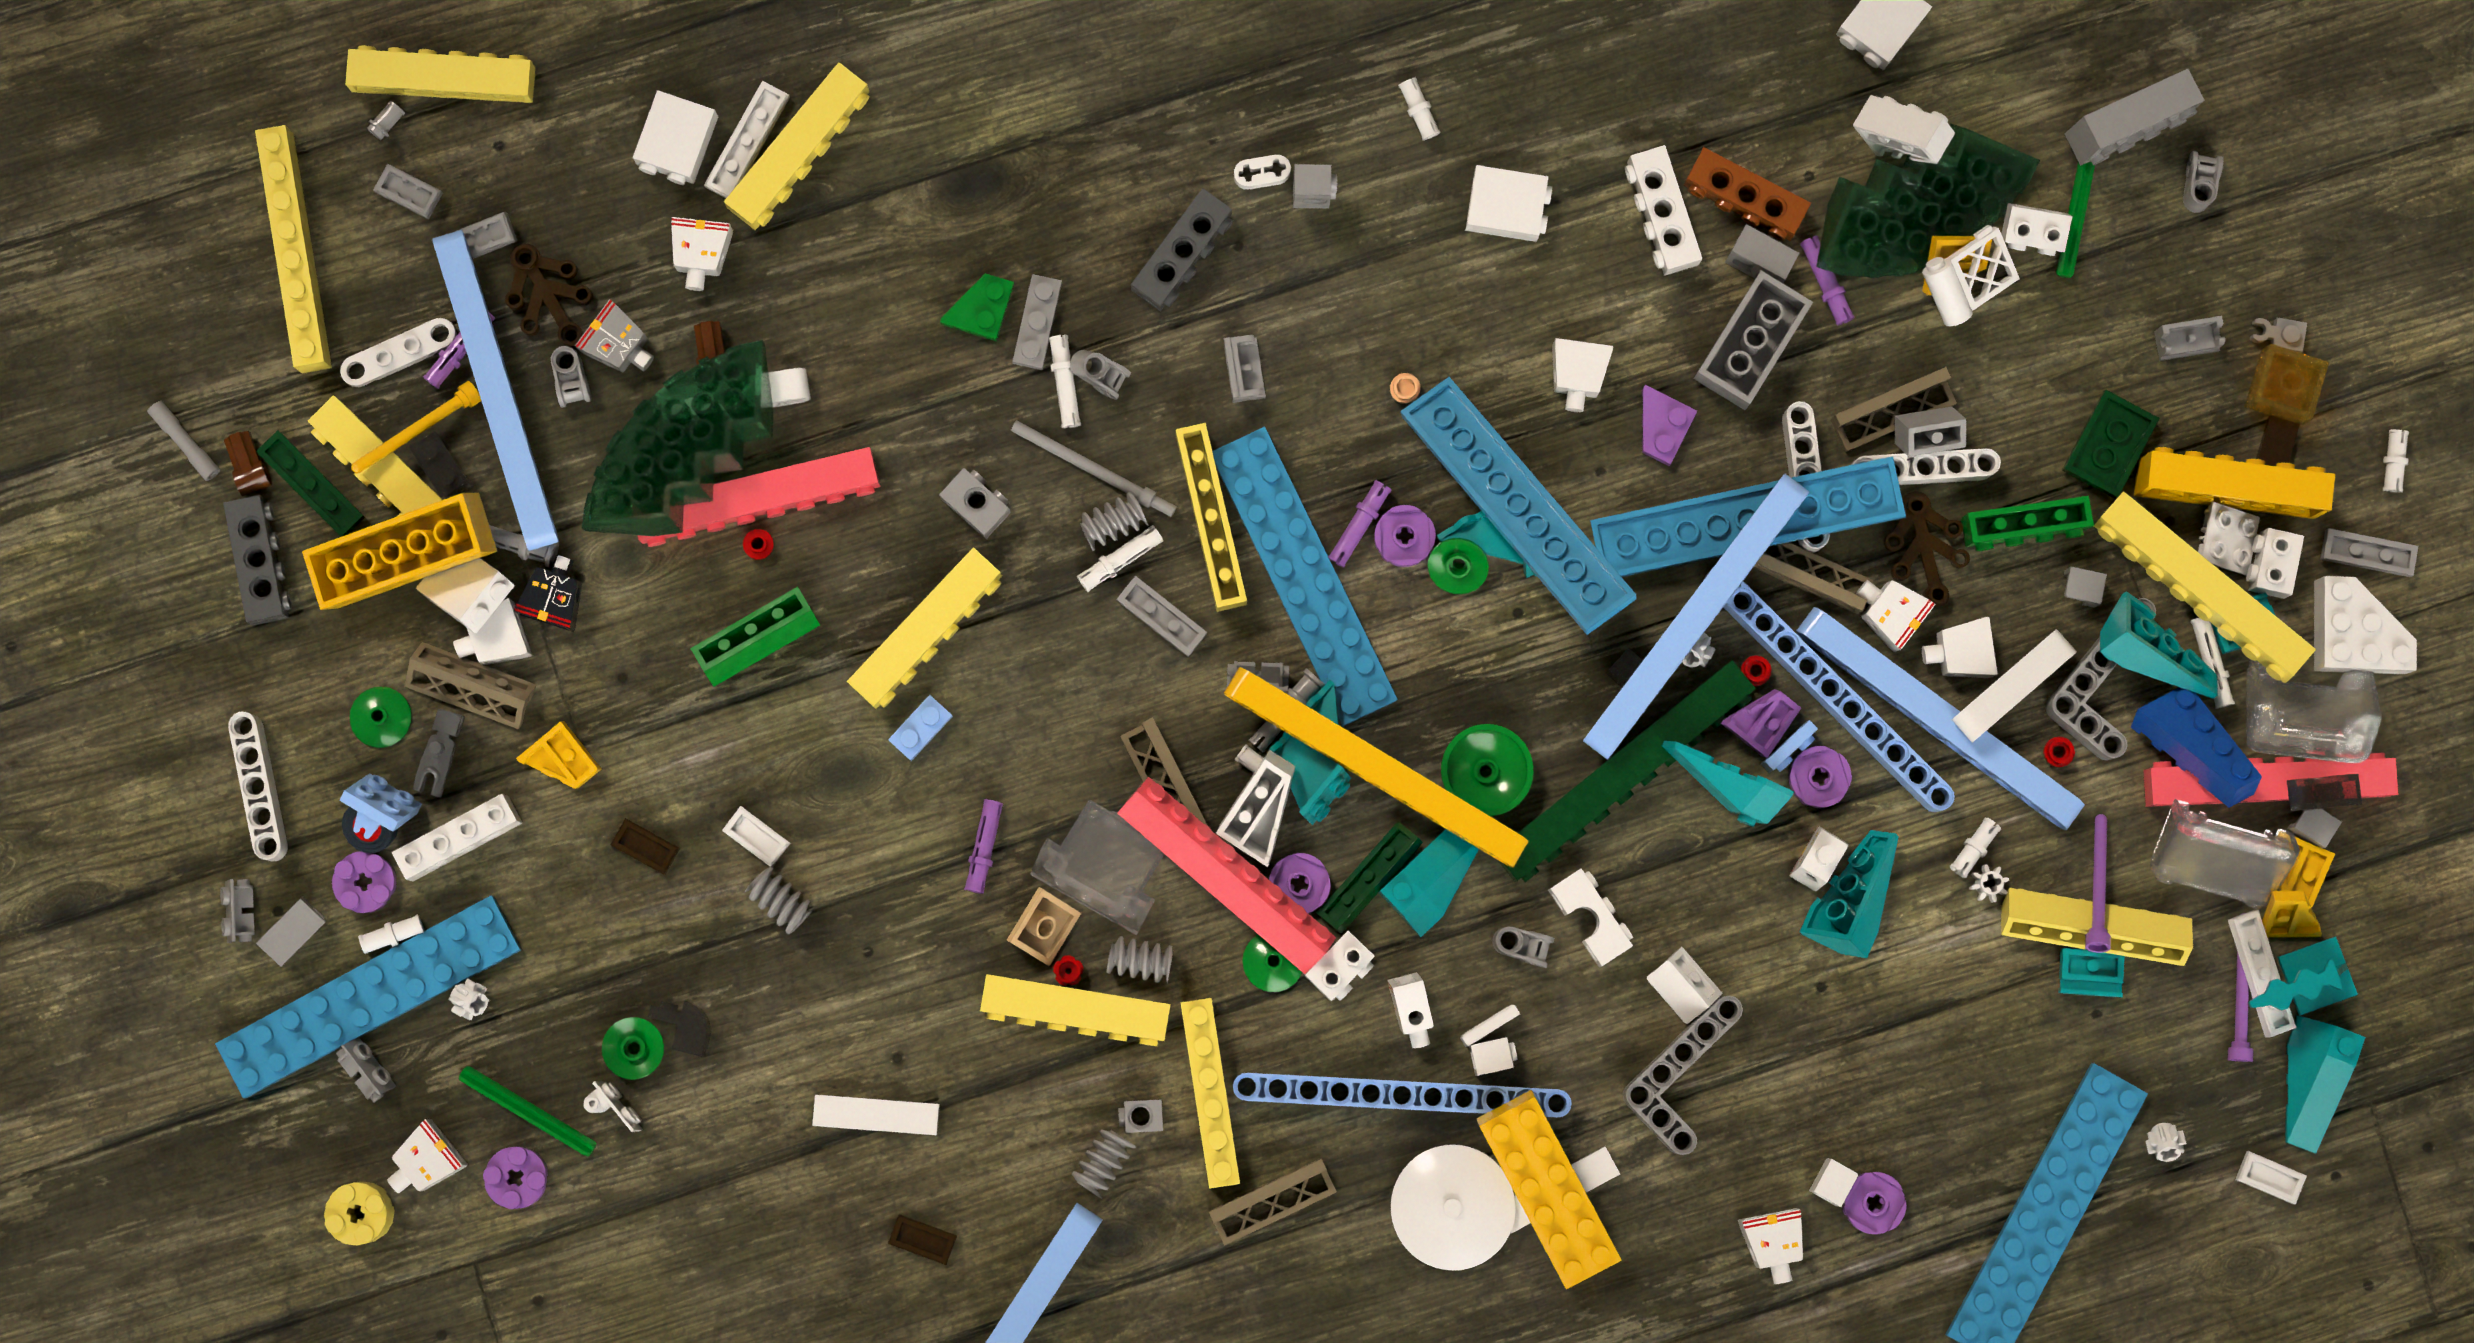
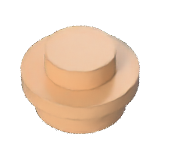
M1401 373L1392 380L1390 393L1397 402L1408 404L1415 401L1419 396L1420 383L1414 375Z

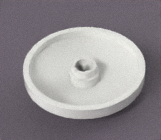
M1463 1145L1437 1146L1416 1156L1399 1175L1391 1197L1392 1222L1405 1248L1425 1264L1443 1270L1472 1268L1490 1259L1506 1242L1515 1218L1513 1189L1502 1168L1485 1153Z

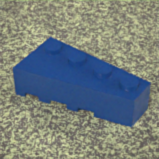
M2179 687L2137 709L2131 728L2138 734L2142 732L2152 740L2151 744L2160 752L2164 750L2176 760L2175 764L2183 771L2188 770L2199 779L2198 783L2230 808L2255 794L2262 778L2261 774L2195 692Z

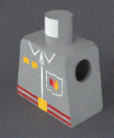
M610 299L575 345L581 353L622 373L630 363L645 371L654 359V356L642 348L648 340L647 336Z

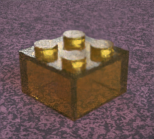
M2274 344L2268 345L2260 352L2244 407L2299 423L2300 425L2306 424L2313 419L2329 362Z

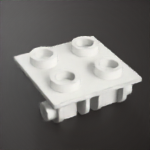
M2213 501L2208 509L2204 511V527L2201 528V532L2205 533V536L2199 537L2203 544H2199L2198 553L2215 566L2247 576L2253 555L2252 546L2257 535L2260 517Z
M594 1081L592 1083L596 1089L584 1100V1108L588 1112L602 1113L612 1107L631 1132L643 1130L638 1124L642 1121L632 1107L627 1108L623 1106L619 1101L622 1095L611 1082L609 1084L604 1081Z

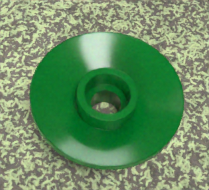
M1451 538L1442 541L1435 546L1428 559V572L1432 581L1442 590L1453 594H1466L1475 591L1485 582L1489 571V561L1483 549L1473 541L1463 538ZM1454 559H1462L1464 563L1457 564Z
M370 688L361 693L351 707L350 725L352 731L361 742L371 747L386 748L395 745L405 737L411 726L412 713L410 705L401 693L392 688ZM376 711L383 712V719L379 722H376L373 718Z
M1256 935L1245 948L1243 969L1249 981L1257 988L1267 992H1280L1290 988L1300 978L1302 972L1260 935ZM1271 955L1278 956L1280 960L1279 965L1271 967L1268 964V957Z
M629 1017L619 1020L608 1029L602 1042V1056L606 1066L615 1075L624 1079L635 1080L650 1075L660 1065L664 1055V1041L660 1031L654 1024L642 1018ZM634 1042L640 1046L639 1053L635 1055L629 1051L630 1045Z

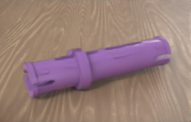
M1813 236L1812 239L1810 237L1800 243V246L1803 248L1823 292L1821 298L1823 302L1828 303L1836 325L1840 326L1853 320L1855 316L1852 314L1844 296L1846 291L1843 286L1840 287L1819 241V237Z
M489 313L491 321H494L495 317ZM459 332L445 351L441 350L438 353L440 357L426 375L423 376L427 382L437 389L440 388V385L454 368L458 369L461 364L459 362L467 353L461 332Z
M1377 480L1374 481L1363 502L1357 504V512L1328 556L1332 562L1335 561V564L1342 568L1345 567L1346 562L1372 520L1378 518V510L1392 491L1388 486L1384 487V484Z
M984 799L973 854L968 859L970 867L964 890L984 894L988 870L993 864L991 856L1003 807L1001 802Z

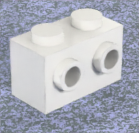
M2008 203L2001 235L2004 242L2008 243L2007 248L2025 251L2026 246L2038 248L2037 253L2055 256L2056 251L2065 252L2072 216L2068 213Z
M2272 528L2261 531L2260 535L2257 534L2252 546V551L2256 553L2254 564H2250L2246 576V581L2250 582L2248 591L2261 594L2266 592L2269 596L2283 599L2291 596L2295 585L2304 536Z
M1347 931L1306 973L1305 977L1330 1001L1335 997L1341 1001L1353 988L1349 983L1355 976L1358 975L1362 979L1374 967L1370 961L1375 956L1354 935Z

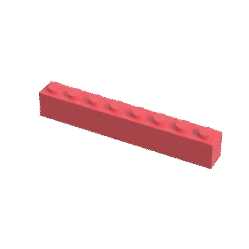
M870 447L630 505L638 540L642 544L647 543L648 547L665 544L666 538L677 536L678 540L694 537L696 536L695 531L707 529L708 532L721 531L726 528L725 524L737 522L738 525H746L755 522V517L766 514L767 518H774L784 515L787 509L797 507V511L814 508L816 502L824 500L827 501V504L841 502L845 500V495L856 493L858 497L870 495L875 492L874 488L880 487L872 450Z
M2385 753L2366 754V759H2355L2354 754L2335 755L2336 760L2324 761V755L2305 756V762H2294V757L2292 756L2276 757L2275 763H2263V758H2248L2262 778L2255 794L2239 803L2398 795L2396 758H2385ZM2171 761L2153 762V768L2143 770L2146 807L2224 804L2198 783L2199 779L2188 770L2183 771L2180 767H2172Z
M1150 777L1140 785L1118 811L1117 814L1304 974L1327 953L1335 941L1336 937L1325 926L1316 921L1302 906L1295 903L1280 887L1267 879L1254 865L1245 860L1231 845L1224 842L1209 826L1203 824L1183 804L1175 800L1161 785L1157 784Z

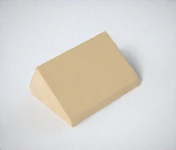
M1038 887L1007 941L1050 966L1081 913Z

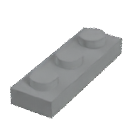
M1032 274L1013 364L1043 370L1062 280Z
M2328 528L2325 530L2320 560L2412 577L2414 576L2418 546Z
M1137 576L1132 579L1116 599L1117 602L1187 657L1192 654L1207 635L1203 628Z

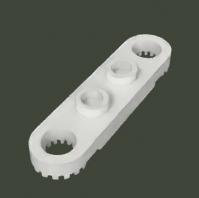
M433 319L348 357L341 365V377L350 386L358 388L375 380L382 379L429 358L441 350H445L457 336L456 328L447 319ZM438 326L447 327L449 330L447 339L442 342H437L433 339V331ZM358 363L362 364L365 368L364 375L360 379H351L348 373L349 368Z

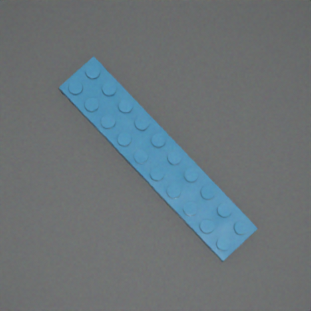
M1450 377L1401 410L1402 418L1586 635L1637 599L1636 593Z
M1260 428L1212 451L1220 477L1318 678L1324 684L1329 680L1335 684L1338 720L1341 726L1344 727L1396 702L1398 699L1266 428Z
M1893 456L1792 477L1793 480L1810 492L1770 546L1906 518ZM1778 481L1590 520L1595 546L1621 577L1720 557L1729 548Z
M491 895L427 929L424 933L414 936L215 1043L242 1097L248 1098L341 1048L342 1045L371 1032L522 949L497 901Z
M2095 1063L2090 1064L1945 1334L1946 1336L1959 1343L2016 1342L2148 1093Z

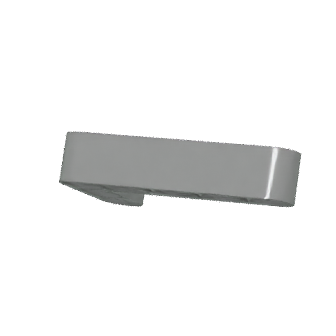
M2146 598L2138 599L2156 614L2155 605ZM2099 637L2050 696L2046 703V712L2054 722L2094 755L2108 761L2118 758L2125 753L2127 740L2120 731L2086 704L2087 700L2117 665L2116 662L2108 659L2105 667H2100L2095 663V654L2100 652ZM2078 675L2086 678L2088 682L2086 691H2082L2076 686L2075 680ZM2059 698L2064 699L2068 703L2069 710L2067 714H2062L2057 710L2056 702ZM2082 718H2086L2092 723L2093 727L2090 734H2086L2081 730L2080 722ZM2106 738H2111L2116 743V751L2113 754L2107 752L2104 747Z
M1734 996L1719 997L1652 1060L1623 1091V1100L1626 1105L1675 1154L1686 1155L1693 1152L1697 1145V1137L1694 1131L1660 1095L1740 1019L1743 1007L1741 1002ZM1724 1001H1728L1734 1006V1014L1729 1019L1724 1018L1720 1014L1719 1008ZM1703 1022L1708 1023L1712 1028V1035L1707 1040L1701 1039L1697 1033L1698 1026ZM1680 1044H1685L1690 1049V1057L1684 1062L1678 1060L1675 1056V1049ZM1658 1065H1663L1668 1071V1078L1663 1083H1658L1653 1078V1070ZM1637 1086L1643 1088L1646 1092V1098L1641 1104H1635L1630 1096L1633 1088ZM1658 1109L1664 1110L1668 1118L1666 1124L1662 1127H1657L1652 1121V1115ZM1679 1132H1684L1689 1137L1688 1146L1682 1150H1679L1674 1145V1137Z

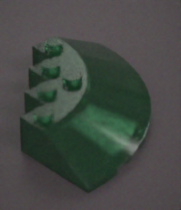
M1950 123V127L1955 132V135L1937 164L1912 161L1910 159L1911 155H1907L1903 167L1900 168L1876 159L1865 186L1839 177L1827 205L1816 267L1840 275L1868 278L1897 277L1916 273L1917 270L1926 267L1932 236H1974V233L1986 225L1992 226L2000 217L2003 218L2006 214L2008 203H2012L2018 194L2023 193L2040 160L1967 128Z
M763 340L737 345L726 349V353L711 359L707 356L698 360V365L686 372L681 370L662 383L664 385L663 388L656 392L649 400L644 399L632 411L633 417L621 431L617 430L605 449L607 454L601 466L596 467L594 472L595 481L591 493L587 494L582 522V529L584 531L641 536L683 533L684 505L713 501L714 473L743 470L744 442L773 438L774 411L765 343Z

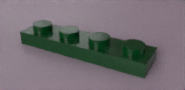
M279 430L256 451L340 537L348 535L365 518Z
M1398 821L1319 909L1317 914L1337 932L1342 934L1423 842Z

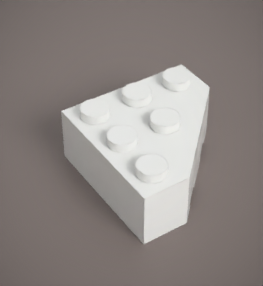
M2324 576L2314 581V648L2316 649L2314 652V671L2407 674L2417 670V640L2356 577Z

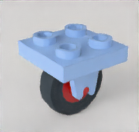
M369 773L344 790L340 798L341 802L349 806L342 819L343 834L348 843L355 849L365 853L379 852L390 846L397 836L398 828L417 815L422 804L416 801L410 793L397 790L389 785L383 777Z

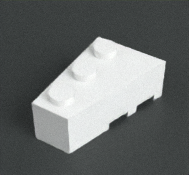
M1870 95L1853 124V127L1876 156H1883L1886 151L1893 152L1891 156L1900 159L1903 154L1911 155L1910 159L1912 161L1934 164L1938 163L1955 135V132L1947 123L1948 118L1936 111L1932 113L1924 112L1914 104L1905 106L1888 96L1880 98Z
M1271 750L1268 751L1216 832L1217 835L1267 867L1274 852L1296 767Z

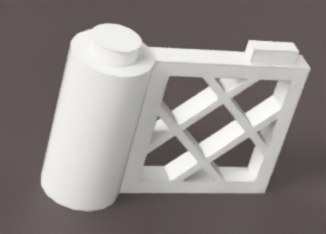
M1986 225L1973 234L1975 237L1973 241L1946 259L1936 257L1926 263L1922 273L1946 326H1956L1967 321L1972 316L1973 310L2020 279L1999 228ZM1991 239L1995 243L1992 258L1982 255L1985 244ZM1970 255L1973 256L1969 272L1968 274L1963 273L1958 261ZM1981 259L1991 261L1985 278L1976 276ZM1999 263L2004 265L2008 276L1996 282L1993 279ZM1974 280L1983 281L1984 284L1980 295L1973 298L1971 289Z

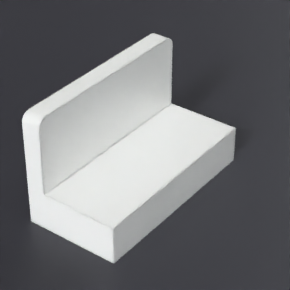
M1683 947L1674 952L1661 966L1647 976L1649 983L1686 1024L1708 1009L1723 994Z

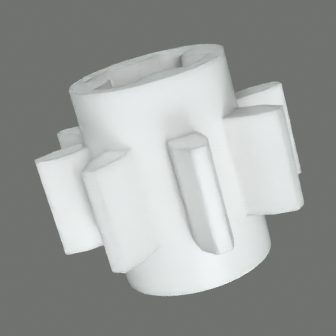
M1703 633L1682 663L1690 668L1699 665L1705 667L1715 652V648L1710 646L1711 637Z
M1983 865V874L1976 872L1971 874L1976 880L1975 885L1970 886L1969 889H1976L1979 893L1978 901L1989 896L1991 903L1997 902V893L2001 895L2008 893L2003 886L2004 882L2009 881V878H2002L1999 874L2001 871L2000 866L1990 871L1988 865ZM1988 879L1994 880L1995 886H1992L1991 889L1989 887L1985 888L1983 882Z
M469 979L466 980L465 984L455 985L449 997V1000L455 1005L451 1011L468 1020H472L473 1016L482 1015L489 1002V999L484 995L487 988Z
M2160 1123L2155 1125L2151 1132L2147 1133L2149 1139L2145 1142L2148 1153H2155L2156 1159L2169 1162L2176 1160L2184 1152L2183 1145L2186 1144L2183 1130L2177 1131L2175 1125Z

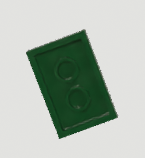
M2104 390L2062 471L2114 499L2118 498L2160 418L2116 394Z

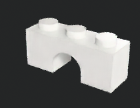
M1581 868L1548 891L1564 915H1568L1578 908L1587 909L1594 915L1596 929L1582 943L1598 967H1602L1631 948L1633 945L1629 940L1633 936L1624 923L1619 925L1612 914L1616 911L1608 898L1604 897L1602 899L1595 888L1599 885L1589 871L1584 873Z

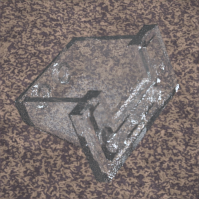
M1088 800L1061 846L1048 838L1046 839L1030 875L1137 935L1155 901L1154 898L1143 892L1165 854L1117 814V812L1109 811Z

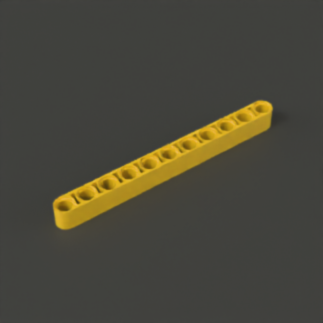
M1242 667L1238 668L1224 691V695L1511 868L1515 866L1529 842L1522 835Z

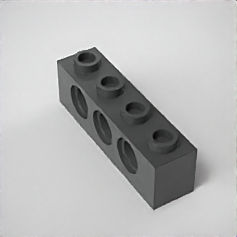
M1202 188L1131 283V291L1160 312L1165 305L1171 307L1180 294L1177 291L1183 281L1188 283L1197 271L1196 263L1201 257L1206 259L1215 247L1214 239L1219 233L1224 235L1232 225L1233 220L1230 219L1232 209ZM1203 221L1208 223L1211 228L1207 233L1199 234L1194 230V225ZM1186 245L1193 252L1189 257L1181 258L1176 254V249ZM1168 269L1174 273L1175 277L1170 282H1163L1158 278L1159 272Z
M260 495L224 502L223 505L246 622L254 626L290 618L288 610L292 609V602L289 592H284L282 580L286 579V571L283 562L278 561L277 550H280V540L277 532L272 530L271 520L275 519L271 502H267ZM253 523H259L260 531L258 535L250 538L247 533L249 526ZM264 552L266 556L265 563L260 567H255L253 564L254 557L258 553ZM270 582L272 587L270 594L266 597H260V586L263 583Z

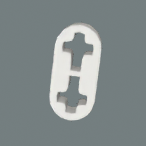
M1282 155L1246 159L1236 165L1234 180L1242 189L1279 185L1288 180L1291 165L1289 160ZM1273 163H1279L1280 167H1285V170H1282L1279 177H1276L1274 172L1264 173V170L1272 169ZM1243 168H1249L1250 172L1260 171V174L1253 175L1249 182H1246L1245 177H1239V175L1243 174Z

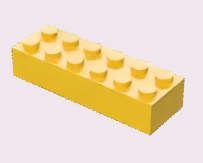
M2156 447L2155 451L2148 452L2137 461L2134 496L2207 506L2214 501L2239 510L2315 519L2332 510L2335 474L2325 473L2326 469L2322 467H2307V470L2295 469V465L2291 463H2276V466L2265 465L2264 460L2246 459V462L2234 461V457L2229 455H2216L2215 459L2206 458L2202 452L2186 451L2185 455L2175 454L2173 449L2166 447Z
M461 493L306 549L302 553L320 610L338 609L497 552V548L480 494Z
M1532 1090L1476 1118L1480 1129L1566 1289L1622 1261Z

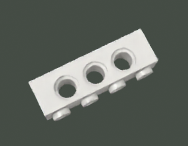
M1663 145L1630 155L1627 162L1628 166H1625V173L1630 184L1634 183L1637 194L1634 195V200L1638 211H1643L1646 222L1643 223L1646 237L1648 240H1653L1656 251H1653L1656 267L1658 269L1662 268L1665 276L1698 266L1702 261V256L1666 146ZM1648 177L1656 178L1660 183V187L1657 189L1649 188L1645 183V179ZM1658 205L1665 206L1669 210V216L1659 217L1656 215L1654 207ZM1674 234L1678 238L1679 244L1669 246L1664 241V235Z
M500 794L393 851L392 854L405 879L413 882L522 824V821L509 796Z

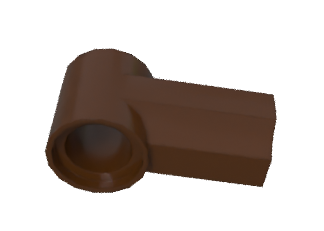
M706 321L694 325L698 351L696 364L700 384L731 379V368L728 354L725 353L721 323L719 321Z
M237 432L224 439L234 471H232L233 479L242 496L272 486L269 471L256 452L257 449L251 432Z

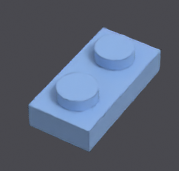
M929 695L888 740L912 761L953 716Z
M1810 720L1805 722L1761 765L1768 773L1775 769L1781 772L1793 761L1790 755L1797 748L1803 751L1815 740L1812 734L1818 728Z

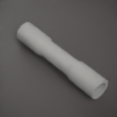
M163 401L154 403L148 409V414L184 452L189 462L205 481L213 479L220 472L219 467L194 442Z

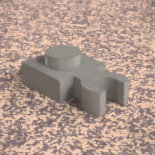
M2278 317L2274 320L2273 325L2263 318L2252 321V325L2260 326L2263 329V334H2253L2250 336V341L2262 343L2265 340H2271L2270 349L2294 354H2301L2303 352L2307 328L2306 322Z

